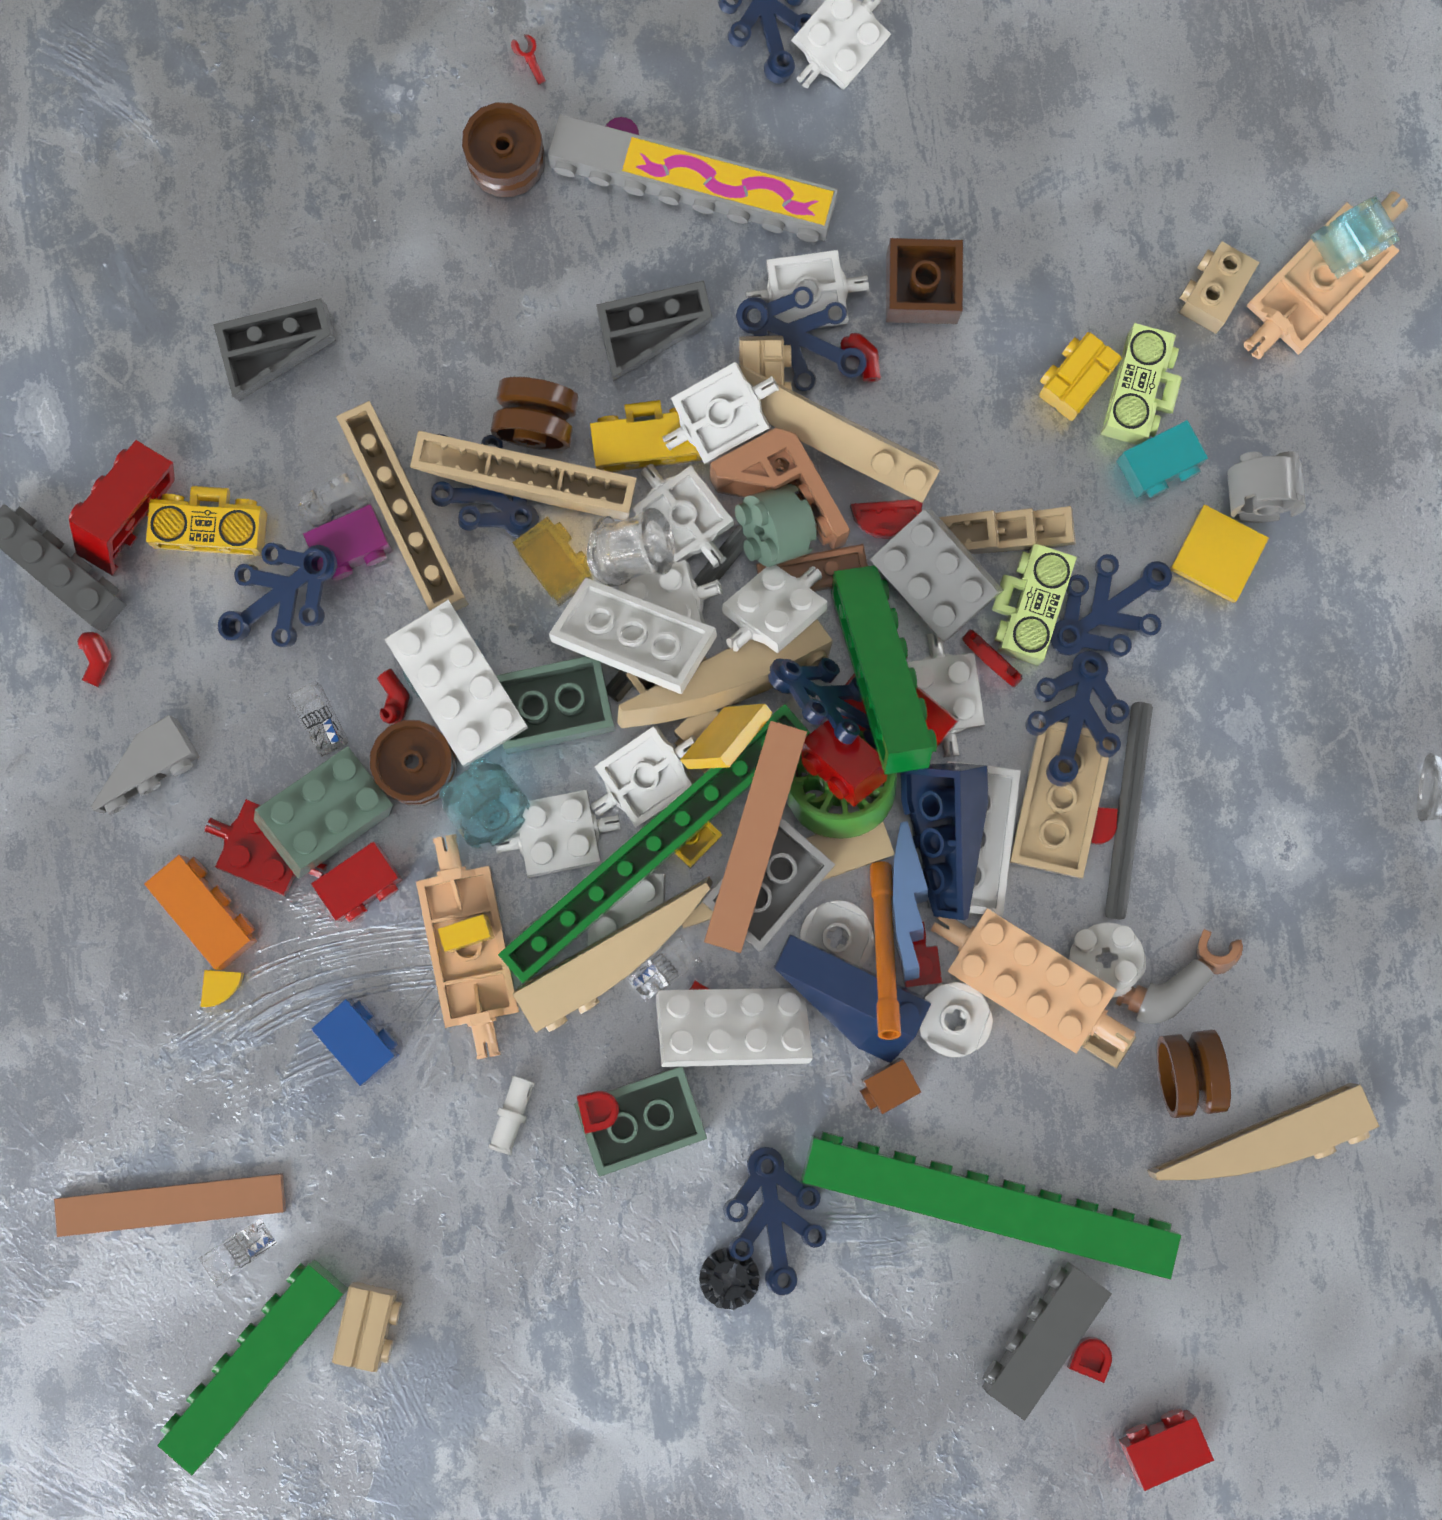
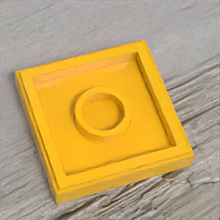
M1204 504L1176 555L1170 570L1235 603L1269 537Z
M765 703L724 707L680 761L687 769L730 767L770 719L772 711Z

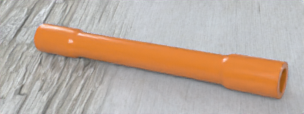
M878 861L870 865L878 1002L876 1005L877 1029L879 1038L893 1040L901 1036V1025L896 987L892 914V865L885 861Z

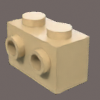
M1221 241L1214 252L1208 249L1197 266V269L1202 271L1197 282L1190 279L1179 298L1185 301L1179 313L1217 334L1228 319L1260 262Z

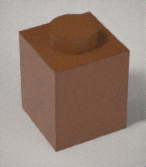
M898 1058L861 1079L865 1088L859 1090L869 1109L872 1110L877 1107L881 1114L922 1093L902 1058Z

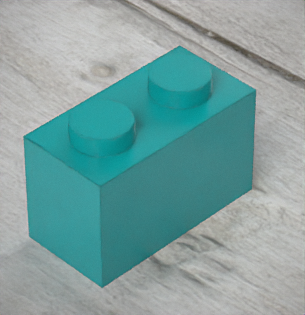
M1186 420L1124 451L1117 459V463L1136 499L1145 494H1148L1149 498H1153L1169 489L1167 483L1177 478H1180L1181 482H1185L1201 473L1199 467L1208 457L1189 421Z

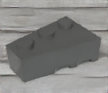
M704 280L596 304L613 382L710 323L712 314Z
M322 298L213 324L231 394L238 401H241L336 341L328 307Z

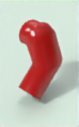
M851 333L850 336L844 337L840 343L841 349L858 348L867 357V367L862 373L863 382L871 383L881 380L877 348L860 333Z
M84 632L77 641L79 649L83 650L89 661L82 681L99 688L111 662L112 655L102 636L96 632Z
M388 669L377 677V680L388 694L384 708H381L379 713L383 722L395 724L402 721L406 716L410 694L394 671Z

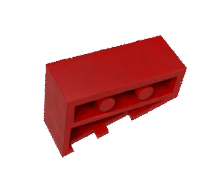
M137 440L133 442L128 450H121L115 458L113 468L106 476L101 475L95 481L88 498L83 503H77L70 512L69 524L76 554L113 576L119 566L114 564V560L125 544L132 547L138 538L132 533L144 516L148 517L150 499L162 500V495L168 492L175 481L173 462Z

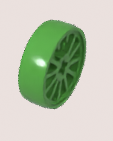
M860 731L859 736L864 741H866L863 735V731ZM801 751L787 803L795 818L805 828L824 837L844 839L868 833L884 821L895 801L896 773L887 774V781L883 783V787H878L868 795L876 799L873 803L870 804L863 799L857 804L860 810L850 813L847 806L850 804L844 798H837L818 775L813 776L805 769L801 761ZM802 772L808 775L802 777ZM810 790H819L823 792V794L819 797H816V794L807 792ZM833 805L842 808V814L829 813Z

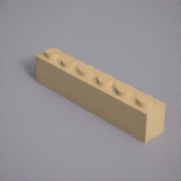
M365 402L336 416L429 611L447 600L450 601L455 611L468 606L469 604L371 402Z

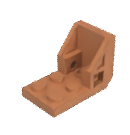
M774 428L710 463V481L717 493L745 498L771 488L775 490L788 483L795 485L800 490L796 494L799 500L807 499L817 524L816 536L823 546L828 544L831 550L841 548L846 544L850 528L796 433Z

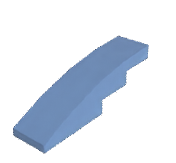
M908 821L900 823L894 857L893 915L896 946L904 981L919 978L920 967L912 942L923 939L924 927L917 904L926 902L928 899L927 884Z

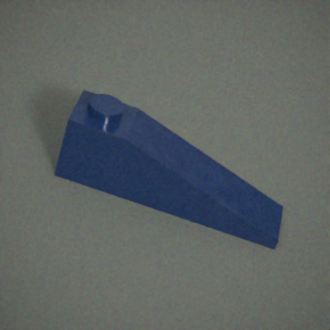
M962 763L930 764L929 768L901 772V803L904 814H910L915 836H912L915 848L920 849L925 867L923 874L928 888V898L933 916L967 920L969 918L988 807L987 765Z
M789 934L773 967L858 1049L889 1063L916 1037L932 1004L922 995L896 984L897 1000L900 1006L901 1036L897 1039L885 1040L878 1037L877 974Z

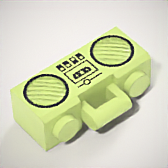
M1133 324L1127 333L1121 355L1122 359L1119 363L1100 435L1138 445L1148 440L1149 436L1154 437L1156 435L1161 416L1155 415L1156 411L1173 413L1182 377L1165 371L1167 368L1173 369L1178 356L1179 348L1173 347L1176 335L1141 324ZM1159 382L1165 384L1161 400L1155 398Z
M1034 544L1029 553L1023 551L1019 559L1016 572L1022 574L1021 578L1009 575L1002 576L1000 586L1004 591L995 598L992 610L1009 617L1007 621H1000L994 641L1000 642L997 650L998 653L1037 666L1044 661L1074 568L1076 556ZM1014 588L1021 590L1016 608L1008 606Z

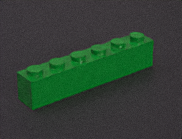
M875 565L834 571L831 596L884 775L929 768L932 752L937 750L936 735L933 729L928 730L925 721L927 719L926 704L923 698H918L916 692L917 676L915 669L908 667L906 660L908 658L907 643L904 637L899 638L898 615L896 609L890 608L888 603L889 587L887 580L881 579L878 568Z
M313 1260L307 1266L300 1263L286 1279L291 1286L282 1296L275 1293L261 1309L265 1317L257 1326L251 1322L236 1339L240 1347L232 1356L226 1352L211 1369L215 1377L207 1386L201 1382L186 1399L190 1406L184 1414L180 1416L176 1412L160 1430L165 1436L157 1446L191 1476L205 1463L348 1291L347 1286L316 1260Z

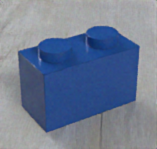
M345 999L311 1030L358 1085L363 1086L399 1056V1053L394 1049L398 1043L385 1028L379 1031L370 1021L374 1017L373 1013L361 1000L355 1003L352 999Z

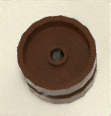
M495 102L481 107L469 118L463 130L462 148L473 181L483 191L496 197H515L530 190L539 181L545 165L542 134L537 121L526 109L513 103Z
M506 377L499 381L496 399L503 408L493 413L490 430L493 436L514 445L538 450L560 451L570 448L573 428L566 420L576 415L578 394L554 382L530 377Z
M403 720L388 726L376 738L370 752V770L375 783L394 800L408 806H425L439 800L451 789L457 775V757L446 738L434 726L420 720ZM417 756L419 759L418 766L414 769L408 768L407 765L413 763V757Z
M1213 1029L1192 1032L1188 1042L1182 1034L1159 1036L1156 1051L1157 1069L1163 1099L1172 1118L1194 1116L1198 1105L1207 1114L1227 1112L1231 1102V1082L1225 1050L1218 1033Z

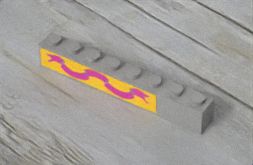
M559 114L548 152L550 167L554 168V171L566 177H574L575 174L588 177L592 183L600 186L618 185L623 187L626 192L637 196H642L644 193L655 195L666 204L678 205L679 202L693 206L694 210L703 214H713V212L725 214L728 219L736 223L746 224L748 221L762 224L765 230L774 233H782L783 230L797 234L799 239L807 242L826 240L838 195V189L562 114Z

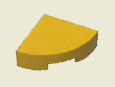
M204 970L200 1007H214L227 1001L241 986L244 973Z

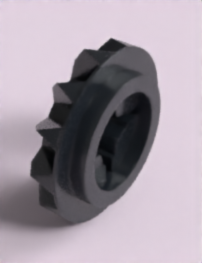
M729 1248L719 1249L704 1261L699 1276L700 1287L705 1298L717 1308L735 1310L748 1304L758 1291L759 1271L751 1257L741 1261L731 1256ZM735 1248L737 1255H743L745 1253L744 1251ZM737 1264L735 1268L736 1278L745 1285H731L729 1290L727 1289L726 1293L723 1294V1280L718 1275H715L714 1272L727 1274L733 1268V1265Z

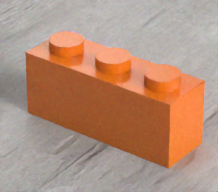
M178 855L146 881L144 885L215 970H224L257 942L251 934L255 931V928L243 914L240 913L236 916L228 906L232 902L230 897L220 886L216 885L214 888L204 877L208 874V871L197 858L192 857L189 859L186 856Z

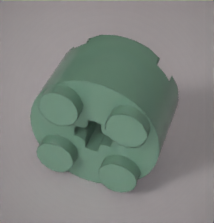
M788 483L775 490L771 488L749 495L744 498L741 504L736 505L735 516L738 523L743 527L744 535L747 537L743 547L750 561L758 560L762 565L771 567L810 554L814 548H809L810 541L816 540L817 534L814 515L807 499L800 501L794 493L800 491L795 485Z

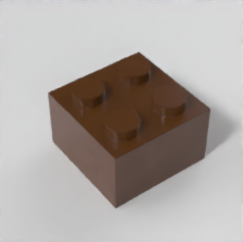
M890 238L886 253V322L958 324L963 311V240Z

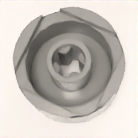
M1288 451L1279 453L1276 456L1264 457L1260 452H1248L1242 454L1240 462L1233 465L1227 471L1230 510L1233 518L1239 514V519L1243 522H1274L1280 520V513L1290 511L1291 517L1306 509L1303 469L1297 452Z

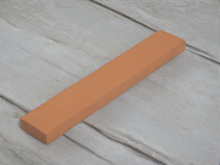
M770 721L706 933L705 943L738 953L742 951L807 731Z
M283 1173L54 1199L57 1237L283 1213L286 1211Z

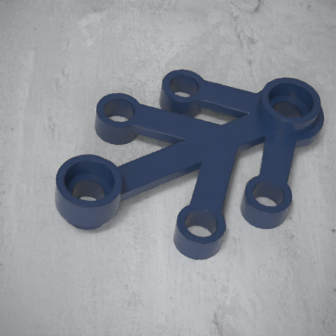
M719 0L718 5L724 13L734 14L739 9L742 0H734V5L729 4L726 0ZM753 0L740 21L735 22L731 26L727 37L733 46H745L751 37L752 27L760 18L770 54L764 64V73L771 82L782 84L792 75L795 69V62L792 55L784 51L776 18L792 28L794 33L797 34L802 28L800 23H806L812 15L808 13L798 15L778 0ZM786 0L792 6H799L804 1ZM734 31L742 32L744 38L736 36ZM777 61L782 62L786 67L780 66Z
M805 286L798 287L792 294L769 303L758 297L744 300L736 312L739 327L746 333L753 334L754 336H769L768 331L778 336H783L784 345H791V366L795 374L793 381L798 390L808 391L816 384V376L813 371L808 369L800 346L837 363L839 371L846 377H857L865 371L867 357L862 350L858 348L843 350L807 333V331L829 323H842L847 316V309L842 303L832 302L822 311L786 323L774 316L794 307L800 309L810 307L814 302V293L810 288ZM801 290L809 294V301L805 305L799 304L796 299L797 293ZM838 306L841 308L842 317L839 320L830 318L829 310L831 307ZM754 308L761 312V319L757 323H753L749 319V312ZM850 355H855L859 358L860 364L858 368L850 369L847 366L846 360ZM802 373H807L811 377V384L808 387H803L799 384L798 378Z
M487 435L482 439L481 444L483 445L491 443L496 445L497 448L503 449L502 440L493 435ZM444 481L437 482L432 487L431 500L439 507L448 506L450 503L492 504L499 511L480 513L474 506H464L459 511L458 524L466 531L475 530L477 527L505 528L510 535L516 538H524L532 535L537 530L539 515L534 507L527 504V499L512 496L511 501L500 492L470 485L472 488H453ZM444 490L449 496L440 498L436 495V492ZM471 514L476 520L474 522H467L463 519V516ZM524 515L527 521L523 523L518 522L515 516Z
M266 544L261 553L262 559L266 564L279 566L286 563L300 567L290 576L261 571L252 564H240L234 572L235 580L239 585H259L273 589L243 612L227 611L223 613L218 620L220 635L230 641L245 639L251 631L252 624L280 604L277 624L272 630L271 639L278 647L293 646L297 640V632L292 627L298 590L307 582L305 605L299 611V620L305 626L317 627L321 625L325 618L324 610L320 606L323 584L332 578L337 569L336 556L327 546L314 545L302 553L288 550L282 544ZM274 548L278 551L276 560H273L271 557V552ZM322 557L323 568L322 570H319L317 567V562L319 558ZM247 569L251 573L248 581L244 578V572ZM311 609L315 612V619L312 622L308 618V613ZM238 620L240 621L241 625L239 632H237L235 628V624ZM283 630H286L288 634L285 642L281 640Z
M1111 554L1102 555L1095 563L1097 578L1091 613L1079 620L1081 597L1087 593L1089 581L1083 575H1073L1069 580L1066 590L1068 595L1064 619L1055 624L1050 640L1053 649L1059 654L1070 656L1078 653L1082 648L1109 652L1112 656L1121 658L1127 655L1132 648V642L1128 636L1118 634L1111 639L1088 632L1098 625L1136 631L1144 637L1156 635L1162 626L1161 620L1157 615L1146 614L1143 617L1117 612L1147 591L1160 592L1165 589L1172 579V572L1168 565L1160 561L1149 563L1141 571L1139 580L1108 600L1112 576L1117 572L1119 562ZM1103 560L1112 563L1113 569L1111 572H1105L1101 568ZM1157 569L1163 573L1162 581L1153 579V570ZM1072 581H1080L1083 585V591H1073L1071 588ZM1144 620H1152L1155 624V630L1152 632L1147 631L1143 626ZM1066 630L1073 632L1075 635L1074 642H1066L1063 639V632ZM1115 640H1121L1125 643L1126 649L1124 652L1115 650Z
M1085 651L1078 654L1072 662L1070 671L1054 679L1042 678L1034 689L1036 698L1046 703L1052 701L1058 692L1078 684L1073 698L1045 712L1034 711L1025 722L1026 730L1034 736H1039L1045 733L1048 727L1069 717L1059 755L1053 757L1046 768L1048 780L1056 786L1063 787L1069 785L1078 774V764L1074 757L1083 723H1085L1094 738L1096 750L1101 756L1106 758L1113 757L1121 747L1119 737L1107 731L1090 703L1092 689L1106 708L1105 717L1110 723L1120 724L1124 722L1129 715L1130 709L1125 701L1116 698L1105 680L1108 674L1106 660L1099 653L1093 651ZM1090 663L1094 665L1096 672H1088L1085 664ZM1041 686H1049L1052 689V694H1044L1041 691ZM1111 708H1120L1122 710L1123 716H1115L1112 713ZM1034 718L1040 719L1043 722V728L1034 727L1031 720ZM1103 741H1111L1114 745V750H1107L1103 746ZM1066 763L1070 768V772H1061L1058 764Z
M779 658L773 661L768 675L769 682L778 691L793 695L802 709V715L805 720L813 725H819L827 717L834 728L835 736L845 744H852L860 734L858 725L865 728L863 732L865 740L869 745L877 749L867 714L844 701L851 699L857 702L863 701L856 677L848 685L819 686L811 680L832 683L840 673L839 666L833 660L823 658L817 666H799L798 663L791 659Z
M761 1147L754 1150L748 1158L747 1171L749 1177L735 1197L728 1200L723 1208V1213L728 1220L733 1222L743 1221L748 1215L747 1204L761 1187L763 1202L741 1234L731 1240L729 1252L735 1259L741 1261L749 1259L754 1252L753 1243L766 1226L772 1266L765 1273V1284L771 1292L778 1295H787L797 1285V1274L792 1267L788 1266L782 1222L799 1234L804 1244L813 1248L824 1244L826 1232L820 1225L810 1224L778 1199L776 1184L795 1196L797 1204L807 1210L815 1209L819 1205L821 1197L817 1189L804 1186L784 1171V1160L777 1150L770 1147ZM765 1159H769L772 1163V1169L769 1173L765 1174L761 1170V1163ZM806 1191L813 1193V1201L809 1205H805L802 1199ZM735 1203L741 1206V1214L738 1217H732L730 1214V1208ZM812 1229H817L819 1238L816 1242L811 1243L808 1239V1233ZM744 1241L747 1245V1250L743 1255H737L735 1251L736 1245ZM782 1273H786L789 1277L788 1284L784 1287H780L777 1282L779 1275Z

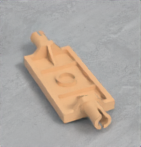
M1394 191L1390 192L1373 212H1367L1366 214L1357 212L1346 202L1247 304V307L1264 322L1244 342V347L1248 352L1258 342L1261 343L1251 354L1252 356L1261 359L1279 338L1299 355L1400 251L1389 241L1387 236L1388 226L1408 208V203L1404 198L1395 207L1391 206L1401 196Z
M452 834L445 836L448 851L446 850L444 838L437 837L433 839L440 871L437 872L435 877L416 881L445 1028L466 1023L467 1027L471 1026L477 1053L476 1058L478 1060L488 1057L485 1042L487 1043L490 1057L501 1055L493 1021H497L496 1017L520 1011L518 1003L512 995L515 991L512 971L498 956L506 948V942L490 866L466 870L465 866L462 867L457 835ZM482 914L488 916L495 938L453 952L444 951L438 932L439 928Z
M988 908L976 927L972 926L971 929L956 919L937 918L948 925L950 929H946L935 922L931 931L959 947V954L947 972L1076 1054L1087 1036H1093L1094 1033L1120 1049L1121 1052H1124L1128 1043L1115 1034L1119 1033L1131 1041L1136 1031L1129 1029L1106 1014L1108 1010L1105 1008L1117 989Z

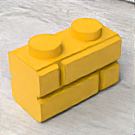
M1087 332L1081 341L1074 337L1062 352V355L1066 357L1065 361L1059 368L1053 364L1039 381L1044 385L1039 393L1040 398L1050 406L1055 407L1059 413L1070 421L1077 417L1122 359L1118 353L1109 346H1105L1104 342L1091 332Z

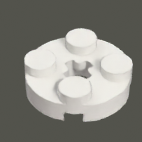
M836 900L822 903L809 912L800 929V939L858 966H862L868 960L873 950L874 933L868 917L859 907L846 901ZM837 927L843 929L842 936L847 938V942L845 945L838 944L835 949L830 946L831 940L826 935L828 931L834 932Z
M1100 923L1088 929H1083L1076 934L1075 942L1070 950L1069 960L1117 989L1112 998L1126 994L1132 989L1131 986L1139 978H1142L1146 968V956L1141 941L1136 937L1131 928L1116 923ZM1111 952L1112 956H1118L1116 961L1111 962L1110 968H1104L1103 963L1098 962V958L1102 957L1103 953Z
M951 982L936 986L924 996L932 1004L921 1024L919 1035L929 1048L947 1057H961L971 1054L986 1043L992 1030L993 1017L982 993L968 984ZM954 1009H958L961 1011L960 1017L965 1022L963 1026H956L954 1031L948 1028L949 1022L944 1020L946 1013L952 1014Z

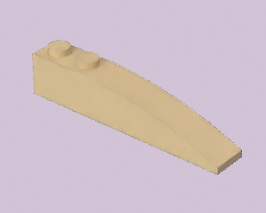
M742 365L740 366L746 380L753 387L768 379ZM774 383L778 385V391L760 400L762 412L770 425L796 433L801 442L921 503L926 498L940 471L935 462L778 383Z
M418 431L410 465L411 468L480 488L623 521H628L636 486V477Z
M817 619L779 653H776L764 643L750 639L737 652L733 651V648H728L701 662L682 694L657 685L618 705L617 723L621 728L659 724L701 715L736 704L773 688L769 682L768 675L770 673V665L774 660L779 658L791 659L798 663L799 666H817L821 659L829 658L833 640Z
M884 822L868 833L853 838H829L816 833L806 838L835 864L823 880L895 855ZM702 902L682 924L683 929L711 920L713 911Z
M710 876L518 986L512 995L535 1033L545 1027L549 1032L566 1023L568 1021L566 1015L576 1009L579 1010L580 1014L590 1010L600 1002L597 997L626 978L653 955L685 922L710 890L713 884Z
M1348 1083L1147 1171L1149 1176L1156 1180H1201L1237 1176L1276 1168L1313 1155L1315 1159L1327 1157L1337 1151L1336 1145L1346 1141L1349 1144L1364 1141L1370 1137L1369 1131L1380 1126L1360 1084Z

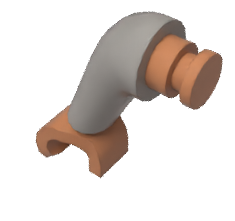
M1204 929L1197 945V959L1192 960L1178 974L1163 984L1156 985L1150 983L1149 988L1137 985L1136 988L1131 986L1132 989L1117 998L1116 1005L1121 1006L1122 1003L1129 1005L1128 1010L1138 1013L1136 1020L1146 1024L1163 1023L1175 1017L1197 996L1213 978L1214 974L1226 973L1237 964L1243 951L1242 940L1232 941L1229 945V954L1226 956H1215L1207 948L1212 932Z

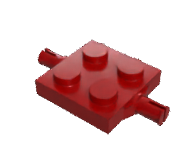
M246 799L237 819L231 826L211 817L208 823L220 830L206 825L205 832L224 839L223 850L215 868L286 897L296 875L254 822L255 809L261 805ZM321 863L315 868L326 872L327 864ZM316 869L308 872V874L318 878L324 875L323 872Z

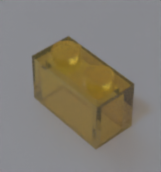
M547 516L513 541L512 544L516 552L559 607L574 596L585 578L593 580L592 574L589 571L594 567L582 551L575 553L568 542L572 538L560 522L554 525Z

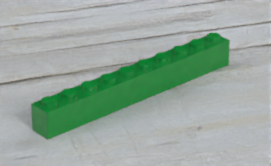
M786 704L772 714L770 719L730 767L709 769L498 954L521 983H525L534 977L751 787L770 721L807 731L806 737L810 734L808 729Z
M822 1131L821 1138L811 1137L801 1177L802 1183L1170 1280L1172 1278L1181 1234L1171 1230L1172 1223L1151 1217L1148 1224L1134 1220L1135 1213L1113 1208L1112 1214L1097 1211L1099 1204L1079 1198L1076 1199L1075 1205L1061 1201L1062 1194L1045 1189H1040L1039 1195L1025 1192V1184L1004 1179L1003 1185L988 1182L989 1175L973 1170H967L966 1176L952 1173V1165L931 1160L929 1167L915 1163L917 1156L896 1150L893 1157L880 1154V1146L858 1141L857 1147L842 1144L844 1137Z

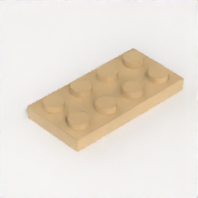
M1041 720L1039 722L1038 728H1043V722ZM1058 722L1048 727L1042 735L1036 736L1011 849L1010 863L1082 879L1109 758L1103 757L1097 752L1094 738L1088 728L1082 727L1074 757L1078 764L1076 778L1067 786L1060 787L1052 784L1047 778L1046 768L1052 758L1059 755L1067 726L1066 723ZM1104 740L1103 746L1107 750H1111L1112 742ZM1066 763L1058 764L1061 772H1070V768Z

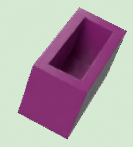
M371 504L303 533L308 547L324 545L334 552L337 559V569L332 576L333 581L350 576L353 573L352 569L366 563V566L376 565L387 558V553L393 551ZM322 557L319 558L317 562V567L319 570H322L323 568Z

